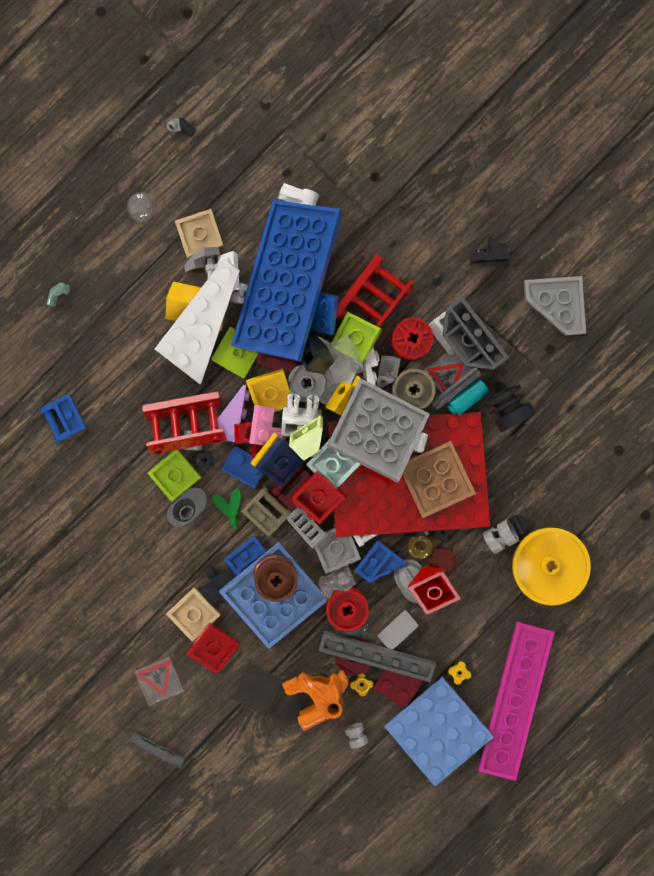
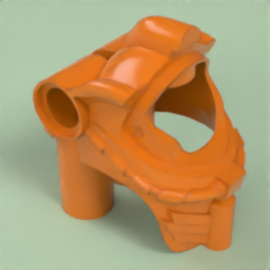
M343 670L339 671L337 675L333 673L329 678L323 676L314 677L303 671L299 674L298 678L294 677L282 683L287 695L305 692L309 694L314 702L313 705L299 711L298 721L303 731L325 720H329V718L335 719L341 715L344 700L342 693L345 692L348 686V678Z

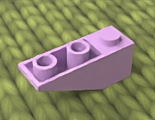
M247 385L241 387L217 419L218 428H223L225 431L226 441L235 442L234 424L242 423V420H246L247 409H244L245 401H249L250 397Z

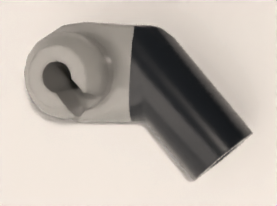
M184 118L171 119L167 123L169 131H184L189 137H192L196 132V129Z

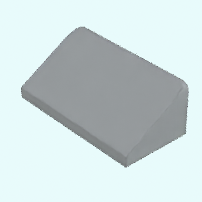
M404 610L377 636L388 649L393 650L419 624Z

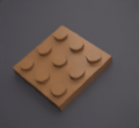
M451 441L410 459L402 474L422 518L476 494Z

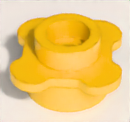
M458 662V664L450 667L448 673L453 676L455 684L459 685L464 679L471 677V673L465 668L464 662Z
M361 673L357 675L355 681L351 682L350 686L360 696H365L369 688L373 687V681L368 680L365 674Z

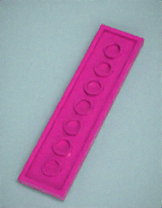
M516 621L488 727L493 738L483 747L478 771L516 781L554 631Z

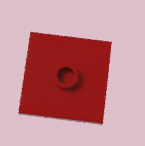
M209 622L186 654L218 674L239 647L240 642Z

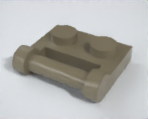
M264 486L241 512L270 537L292 511L289 508L286 509L268 492L269 489ZM262 497L282 514L279 519L259 501Z

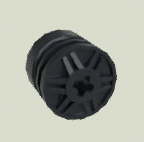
M520 384L505 388L493 395L484 404L486 408L495 405L496 408L489 412L490 415L500 413L501 416L494 421L500 432L512 428L536 413L530 402L520 403V400L526 395L525 393L518 396L515 395V392L522 389Z

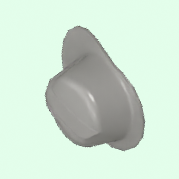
M407 559L404 560L407 562L405 566L394 570V578L403 595L409 601L418 603L409 590L408 584L421 570L422 566L414 560Z

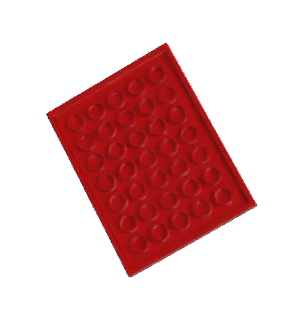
M481 412L462 413L460 416L458 414L429 415L422 430V433L428 434L423 453L450 441L452 442L476 493L475 495L422 518L403 476H401L400 481L397 483L361 464L338 487L346 495V498L334 509L336 537L490 527ZM328 422L329 439L338 422ZM412 452L410 459L417 457L421 454Z

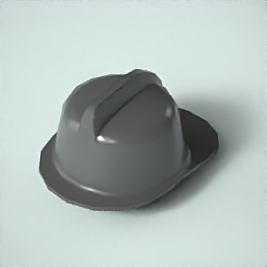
M195 487L183 493L170 505L167 511L169 523L175 527L195 524L207 504L205 492L201 488Z

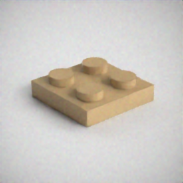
M212 209L175 221L187 258H190L204 247H224Z
M196 587L166 613L192 642L201 634L209 622L212 624L221 615Z

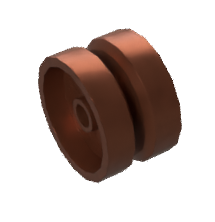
M278 553L268 554L262 557L255 565L253 572L255 588L264 599L272 602L284 601L295 592L298 584L296 569L292 561L285 555Z

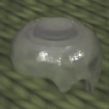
M147 192L135 193L128 200L127 211L134 220L145 222L157 213L158 202L153 195Z

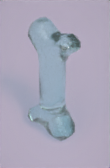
M365 622L361 628L351 632H344L336 628L335 631L338 635L345 637L361 634L368 638L369 632L367 629L369 628V623Z

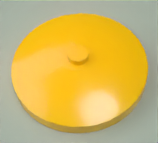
M553 527L535 530L524 537L518 544L512 560L513 576L520 590L533 601L544 605H560L577 597L585 588L591 570L590 557L584 544L572 533Z

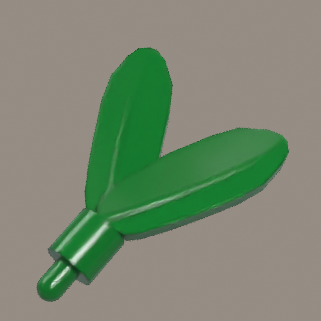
M236 488L232 492L230 504L221 496L213 495L212 499L216 507L229 517L231 526L233 525L234 530H237L238 520L236 515L241 501L240 490Z

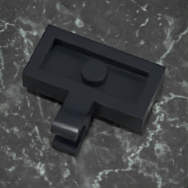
M211 564L204 569L205 574L211 581L203 586L200 591L211 605L223 597L219 590L236 577V574L230 567L219 575Z

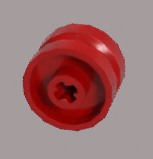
M342 586L334 590L326 604L327 618L330 624L344 632H351L361 628L369 614L368 602L364 594L359 589L351 586ZM348 605L351 606V609L349 611H345L343 608H347Z

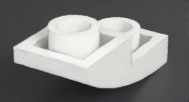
M372 348L365 364L363 363V378L376 386L377 376L371 368L378 366L379 355Z

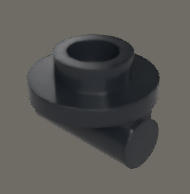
M521 515L510 517L509 521L518 536L524 534L527 528L525 518Z

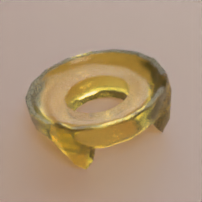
M427 536L412 537L410 539L408 551L414 558L424 559L431 555L432 542ZM422 541L425 543L426 548L422 551L417 550L415 543Z

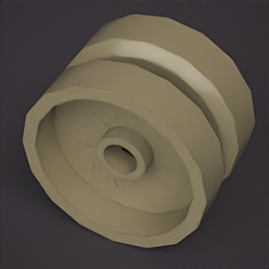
M408 369L395 379L392 386V395L422 410L433 401L435 383L427 372L420 369ZM412 387L416 388V393L411 394L409 389Z

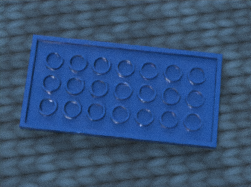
M279 200L272 201L231 344L232 347L301 362L342 218V210Z

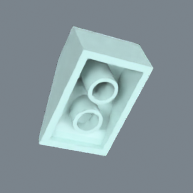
M327 442L306 465L314 473L319 470L336 487H339L361 464L326 447Z

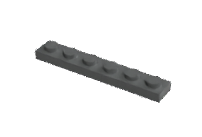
M327 631L323 632L318 650L431 682L436 667L435 661Z

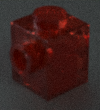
M432 547V556L428 557V567L442 568L447 576L448 573H453V568H456V556H453V549Z

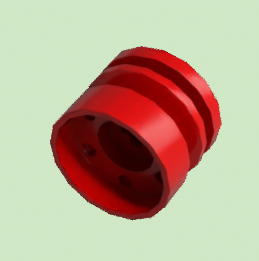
M419 318L403 320L396 326L391 336L393 351L403 360L414 361L420 359L429 352L433 345L432 329L425 321ZM409 334H411L412 336H417L415 343H413V341H408L410 337Z

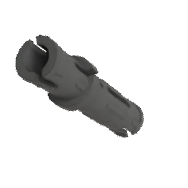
M136 732L133 733L129 744L156 756L163 763H170L180 769L185 761V757L171 751V748H165Z

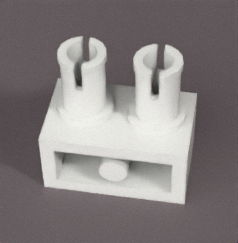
M293 394L287 396V407H283L281 436H290L291 433L322 414V410L318 409V396L314 395V402H312V395L307 397V408H299L300 396L298 394H295L294 401Z

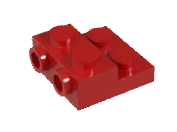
M317 470L292 494L291 499L293 504L299 509L302 508L312 521H317L320 524L346 498V495Z

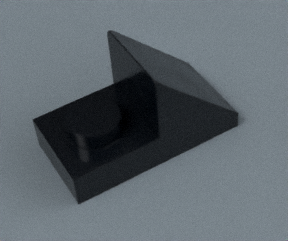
M492 237L488 239V252H486V249H476L470 255V263L505 262L511 259V254Z

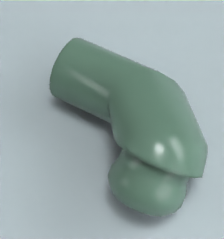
M58 283L49 291L46 305L56 307L58 296L69 293V285Z

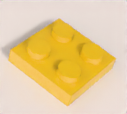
M283 369L246 380L254 406L275 408L274 412L287 407V396L291 393Z

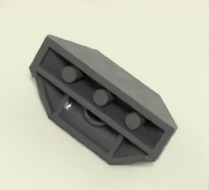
M463 296L446 308L442 337L465 367L494 370L509 358Z

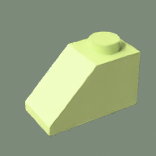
M320 415L290 434L289 446L303 460L313 457L319 452L323 417Z

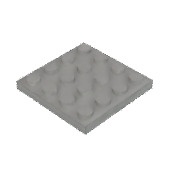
M360 378L326 447L398 483L430 414Z

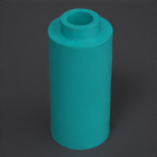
M477 378L449 400L447 408L453 415L458 414L460 416L490 392L482 380Z

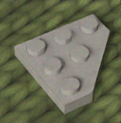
M582 276L523 281L525 301L565 336L586 334Z

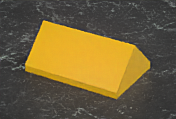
M173 282L166 298L165 319L176 321L202 287Z

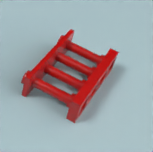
M376 254L339 302L336 321L338 318L340 320L344 319L348 312L346 308L351 303L352 305H357L378 321L375 326L380 327L402 297L405 296L407 298L412 292L413 288L411 286L413 281L410 280L407 285L402 283L383 268L381 264L383 258ZM373 273H378L401 291L395 301L371 283L369 278ZM361 288L369 290L390 306L384 315H381L359 298L358 292Z
M218 391L142 405L147 421H152L154 441L146 442L151 455H160L167 451L210 443L218 444L227 440L224 429L218 428L216 409L222 407ZM208 410L211 430L199 432L197 412ZM189 413L192 434L180 436L178 416ZM170 417L173 438L161 440L159 420Z

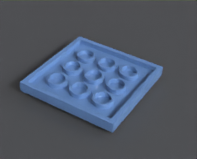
M280 542L276 543L219 590V593L268 649L328 601L326 596ZM274 553L285 555L292 561L298 579L295 592L289 598L279 602L268 601L259 595L255 588L253 574L257 562L262 557Z
M443 676L384 726L434 786L438 785L493 738L492 733Z

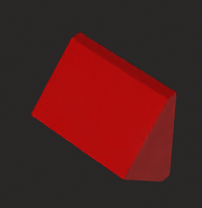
M423 566L408 584L409 590L426 615L461 599L442 568Z

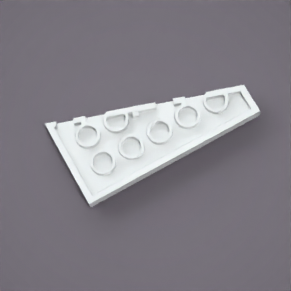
M225 258L155 348L156 351L200 385L240 272L237 267Z

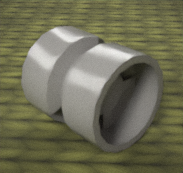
M507 519L497 524V528L492 527L483 532L484 539L494 554L504 550L505 545L511 546L519 542V537L513 525Z

